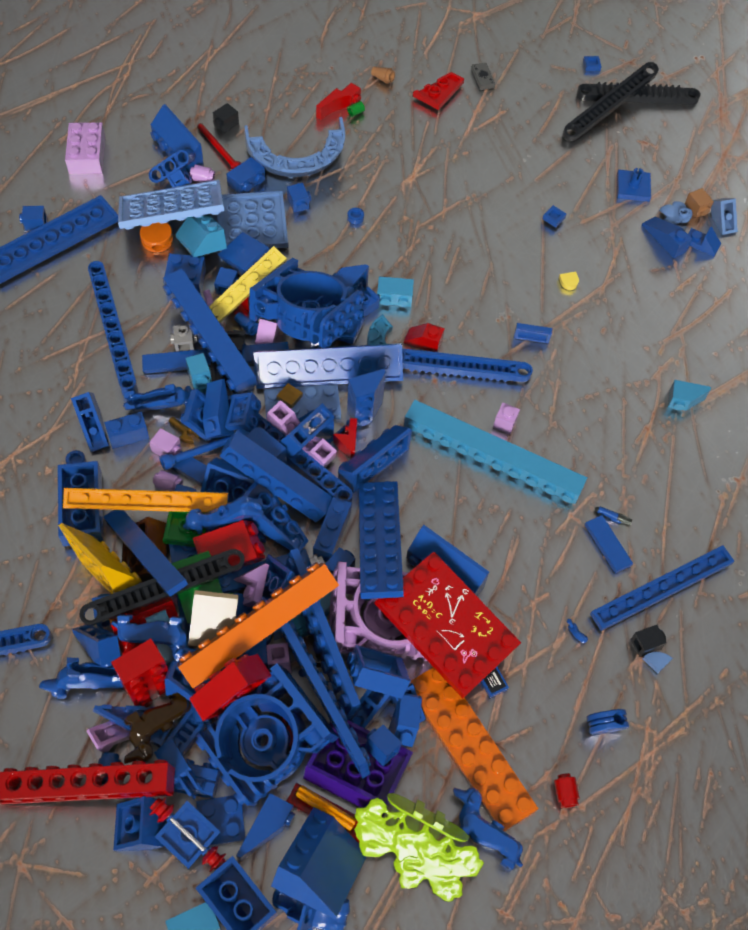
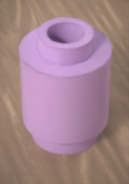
M195 164L190 169V177H192V181L199 183L214 181L215 171L212 168Z
M161 470L154 475L153 484H155V489L174 491L177 484L183 485V479L178 475Z

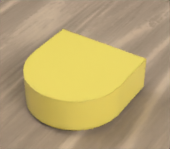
M576 272L559 275L560 283L564 289L574 290L577 288L579 278Z

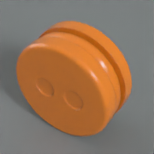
M152 223L150 226H142L140 228L141 242L146 250L158 253L171 247L173 234L168 223Z

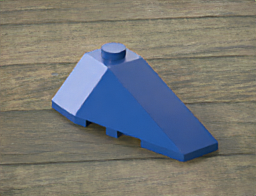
M254 481L239 497L261 498L264 517L258 520H253V517L242 520L252 521L259 532L287 549L293 550L298 548L301 552L308 543V539L298 523L290 518L287 513L289 509L285 504H281L275 494Z

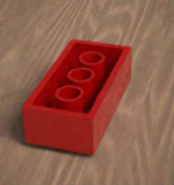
M152 639L147 640L111 662L134 706H145L147 708L153 703V700L158 697L167 696L165 677L168 668Z

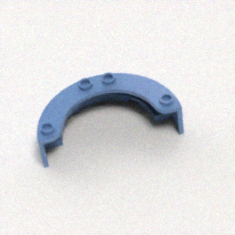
M339 117L338 130H328V137L323 150L303 158L274 155L265 144L263 136L249 137L248 125L244 126L246 148L250 157L260 163L266 171L280 176H310L324 170L337 159L345 143V128L342 117Z

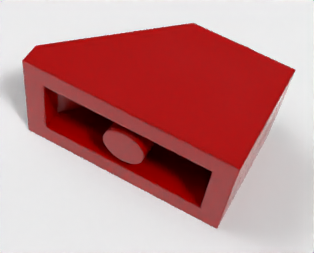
M430 323L410 327L403 343L425 351L438 352L443 341L445 328Z

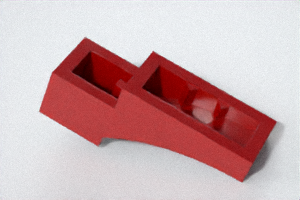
M353 83L347 85L342 91L336 88L316 105V118L322 120L329 114L360 101L361 88Z

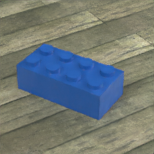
M98 461L58 465V525L63 523L94 536L99 542L104 541L103 509L63 508L64 488L102 489V472ZM58 526V537L62 545L70 546Z

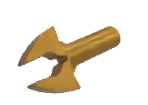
M175 417L169 419V423L182 433L179 436L181 442L194 444L193 439L188 434H193L199 439L195 432L183 425Z

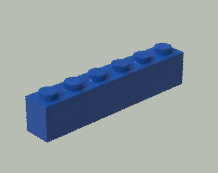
M238 430L227 440L219 455L222 459L314 522H317L327 514L333 498L331 495Z

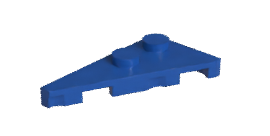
M103 704L101 706L95 705L93 712L130 731V726L123 723L125 718L135 711L141 717L150 708L128 705L126 707H117ZM170 729L164 733L160 730L153 734L150 739L151 743L160 748Z

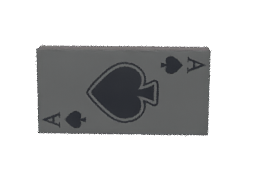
M487 63L472 64L471 70L479 89L495 88V82Z

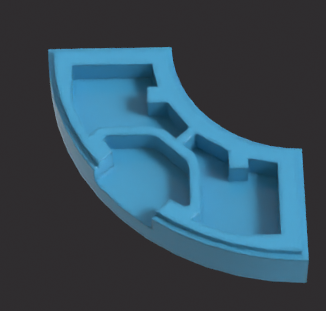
M383 314L371 324L367 336V345L386 344L385 338L393 330V326Z

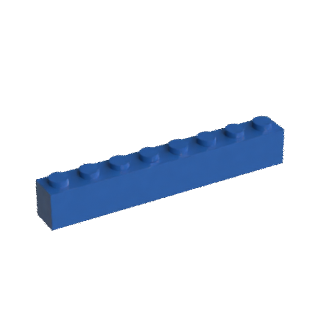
M181 268L163 277L165 293L167 296L171 295L173 305L176 309L179 308L181 310L180 314L185 322H189L193 335H198L201 347L208 350L207 354L211 362H216L218 365L217 370L222 377H226V383L230 390H235L237 394H241L256 386V375L184 270Z

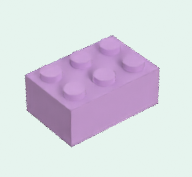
M69 123L65 155L69 174H102L105 149L103 124Z

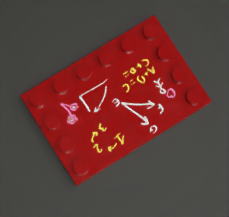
M435 552L431 553L403 577L404 597L378 598L374 603L462 699L521 644L517 637Z

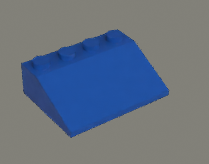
M313 807L280 862L271 887L336 920L367 857L362 855L359 843L333 816Z

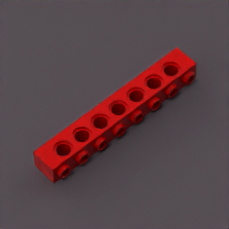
M155 760L152 764H146L144 761H133L132 765H124L121 762H112L110 766H103L98 763L89 764V767L68 765L67 768L61 769L58 766H46V769L39 770L36 767H26L24 771L5 768L3 772H0V804L173 796L175 768L166 760ZM152 773V779L145 783L146 777ZM130 775L129 781L124 784V778ZM108 776V781L102 785V780ZM86 777L85 784L80 786L82 779ZM65 778L64 784L59 787L60 781ZM43 780L42 785L38 788L39 782ZM22 781L21 786L17 789L18 783Z

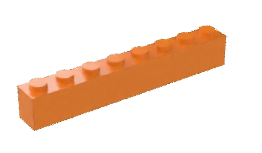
M317 562L306 569L308 571L303 576L297 575L289 581L290 585L282 589L280 587L271 593L272 597L266 602L261 600L252 607L253 611L248 614L242 613L234 619L236 623L229 628L227 625L216 632V637L211 640L207 638L198 644L199 649L193 653L188 651L182 655L177 666L193 689L212 674L225 667L224 664L245 653L338 587L339 584L327 566L322 562L320 564Z

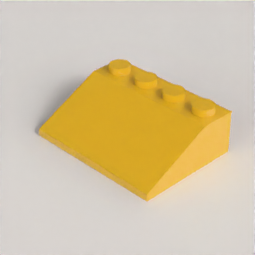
M63 523L58 525L82 565L110 594L142 582L135 572L130 573L131 570L124 561L122 563L119 562L120 558L114 551L109 552L110 549L104 541L99 542L94 536Z

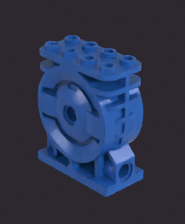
M292 257L250 288L249 319L252 321H257L261 317L267 320L276 319L277 326L285 334L296 339L310 341L312 344L319 342V346L325 349L337 338H340L357 321L361 320L365 297L363 296V291L356 290L354 292L353 287H345L339 279L332 275L317 271H305L298 268V260Z
M278 663L270 668L272 676L258 687L257 694L247 695L234 701L226 708L223 714L217 716V721L214 723L210 722L206 725L207 729L205 731H199L196 734L198 738L195 740L196 744L201 750L207 751L210 756L208 758L209 762L214 768H219L222 772L221 778L228 787L232 786L236 792L234 797L241 805L245 803L247 806H256L262 797L265 798L269 795L268 792L270 790L276 789L281 781L290 777L299 768L306 753L317 754L330 742L333 743L339 738L289 671ZM287 692L293 698L291 706L279 700ZM258 706L263 713H276L288 722L293 734V744L289 754L287 752L290 747V734L285 724L278 718L270 715L260 716L254 707ZM303 713L312 723L307 728L301 717ZM238 722L243 727L242 733L237 725ZM264 735H268L269 741L267 745L262 746L261 738ZM239 737L240 747L245 758L251 763L258 766H271L274 769V772H271L270 770H258L251 767L248 763H246V761L243 759L240 753Z

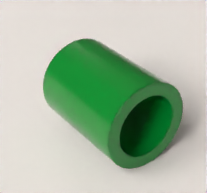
M362 101L348 106V114L354 117L364 112L365 106Z

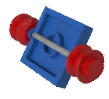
M167 797L163 800L158 798L150 807L152 810L150 815L156 814L158 816L157 823L164 822L167 818V823L157 833L155 838L189 869L202 854L204 855L202 865L208 863L211 866L209 872L213 869L217 870L226 862L224 859L226 853L220 855L217 852L218 846L212 847L210 850L208 847L219 835L220 831L191 803L186 801L173 814L174 804L168 806L165 803Z

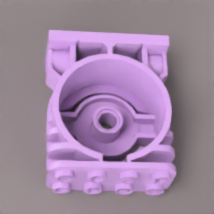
M338 562L332 575L339 586L331 591L329 626L340 653L349 654L353 652L355 645H359L402 659L410 656L411 660H417L418 657H422L423 661H427L406 637L395 641L403 634L390 620L383 618V612L374 604L378 598L371 599L367 603L363 611L362 621L360 609L368 599H361L360 568L346 567L347 562ZM402 571L403 577L407 575L409 572ZM345 594L353 595L351 601L345 597Z

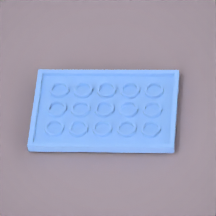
M214 180L119 196V228L129 230L140 225L146 227L152 223L159 222L164 224L169 222V220L176 219L181 221L187 217L194 216L199 218L204 216V214H219L224 211L220 181Z

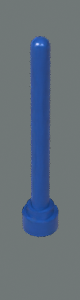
M231 436L176 455H169L168 453L161 455L159 459L164 470L171 469L176 465V462L223 447Z

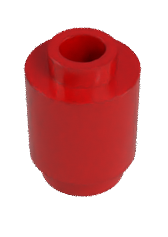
M570 773L558 775V779L554 780L557 800L561 804V808L578 806L580 797L576 777H571Z

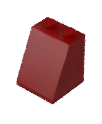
M241 520L193 538L198 554L209 551L212 557L231 549H237L244 555V566L266 559L264 555L265 548L259 541L258 529L252 521ZM231 555L228 558V563L231 566H236L240 563V558L237 555Z

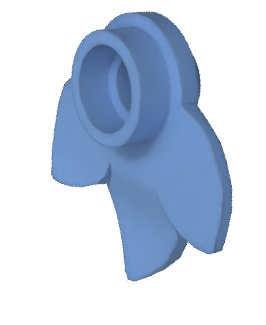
M674 201L672 205H664L659 209L661 213L666 215L664 220L674 225L687 223L692 218V210L686 208V205L680 201Z

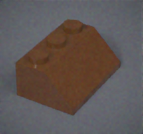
M146 517L137 522V526L166 557L167 544L163 543L166 523L151 517ZM123 542L122 562L124 561L131 570L130 573L135 572L140 577L141 583L153 579V576Z

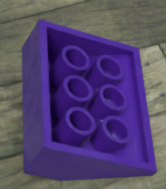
M347 720L350 726L348 729L353 727L358 736L359 748H365L366 736L370 731ZM330 721L329 725H330V726L333 728V730L336 732V730L334 729V727H333V725H332V723H331V721ZM338 738L333 743L330 742L317 754H312L306 765L303 779L360 808H366L370 800L375 798L383 800L388 808L390 802L387 795L395 793L413 752L401 746L399 753L382 766L366 750L371 766H369L370 775L362 779L341 739Z

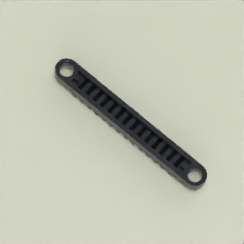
M654 62L645 63L569 122L563 130L564 139L575 141L581 135L586 134L588 130H591L602 119L609 116L611 112L644 88L656 77L659 71L657 64ZM650 68L654 71V73L650 74L646 71V69ZM567 130H574L575 135H569Z
M601 82L597 84H581L577 90V97L584 101H598L619 83L617 82L615 85H613V82L609 85L607 82L603 84ZM647 84L626 102L695 105L698 103L701 93L695 88H682L680 85L668 87V84L662 87V84L657 87L656 84L652 86Z
M231 549L177 569L186 579L188 585L174 595L239 571L245 562L243 553L237 549ZM231 555H237L240 558V563L236 566H231L228 563V558ZM153 578L83 605L79 616L83 623L93 626L110 619H115L118 615H124L149 606L152 603H157L160 600H165L168 597H173L174 595L169 596ZM91 608L95 609L97 617L93 620H87L85 612Z

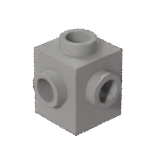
M190 324L173 326L174 333H170L171 344L175 345L176 352L195 350L194 342H197V335L194 336L191 332Z

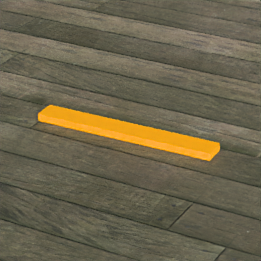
M64 488L63 508L189 512L193 509H201L202 512H210L228 503V493Z

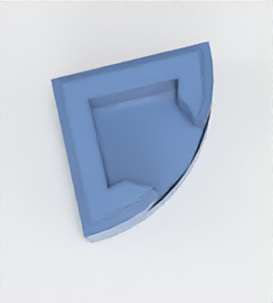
M651 652L642 659L658 674L673 658L662 652Z

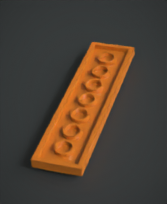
M434 667L411 680L410 683L414 685L417 695L422 697L421 707L426 719L470 787L477 789L481 793V804L492 821L495 820L505 827L503 831L506 832L538 810L537 805L465 697L462 699Z

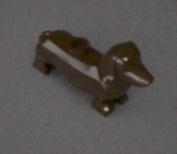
M177 692L168 696L169 699H172L170 703L150 708L141 717L137 711L127 716L123 723L130 726L129 740L134 746V750L125 756L124 763L127 764L133 761H144L147 763L153 757L151 736L160 730L164 733L174 727L173 722L190 711L191 702Z

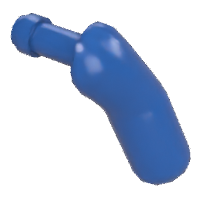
M567 619L568 628L573 636L581 643H586L588 637L579 631L577 625L572 623L571 619Z

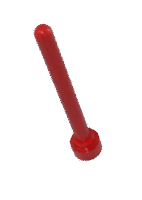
M202 123L197 125L201 133L231 165V170L241 164V162L235 161Z

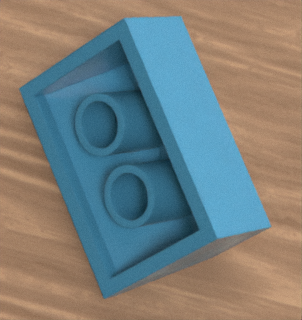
M204 214V216L199 218L194 216L187 217L175 234L176 238L193 257L227 249L224 229L209 214Z

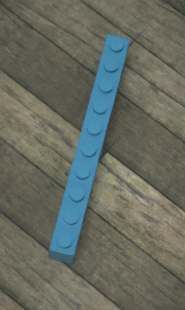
M414 400L405 415L404 426L410 428L413 432L416 431L427 439L440 442L445 447H451L460 454L468 455L480 463H486L495 470H501L513 478L521 479L530 486H536L548 494L556 495L565 502L576 504L588 478L417 400Z

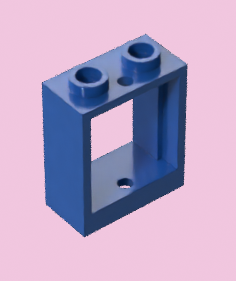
M355 645L353 652L348 654L347 664L354 686L400 699L403 698L411 680L402 658L359 645Z

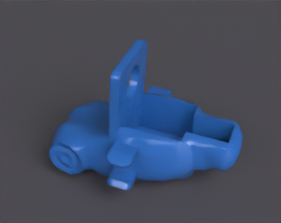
M277 889L273 893V906L285 911L290 920L298 923L297 930H313V928L344 930L347 925L346 920L350 913V903L347 898L335 920Z

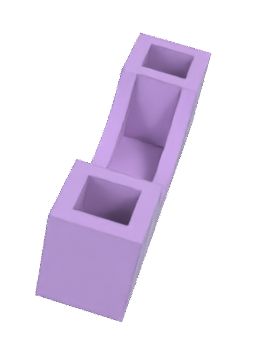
M281 400L267 413V421L285 436L300 423L295 412ZM316 436L302 448L325 468L335 459L337 450L326 440Z

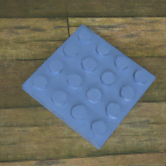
M283 191L222 195L224 211L217 214V223L224 229L226 246L244 232L270 249L273 246L275 248L288 247Z

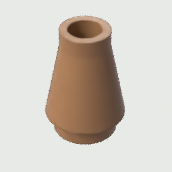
M374 66L371 70V75L388 84L394 81L395 71L392 68Z

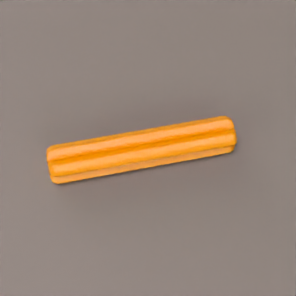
M301 785L297 790L296 797L311 807H315L333 816L345 829L351 831L355 826V818L307 787Z

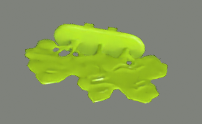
M389 793L387 795L388 801L400 810L399 812H389L387 805L379 798L370 800L366 808H356L355 818L358 823L354 830L357 839L360 841L359 847L362 855L366 857H380L385 853L394 852L396 859L393 864L396 872L400 873L399 882L401 889L416 888L422 880L428 879L434 894L444 901H453L454 898H459L463 894L460 877L477 876L484 864L483 860L479 859L476 847L471 845L464 847L455 846L453 839L460 842H466L469 839L468 834L463 829L446 820L445 814L437 810L435 814L427 810L425 803L418 799L414 803L401 795ZM383 813L388 814L387 817L382 818ZM409 815L424 823L422 830L416 832L409 829L405 821L406 816ZM392 817L395 820L399 817V821L395 825L388 826L386 824V821ZM401 822H403L404 824L403 829H401L399 826ZM431 827L441 832L446 837L440 841L436 840L429 832V828ZM448 845L451 847V851L449 853L446 852V848Z

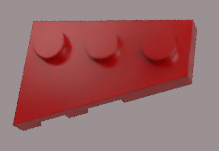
M450 72L437 79V82L425 85L424 89L413 91V97L439 110L464 84L465 78Z

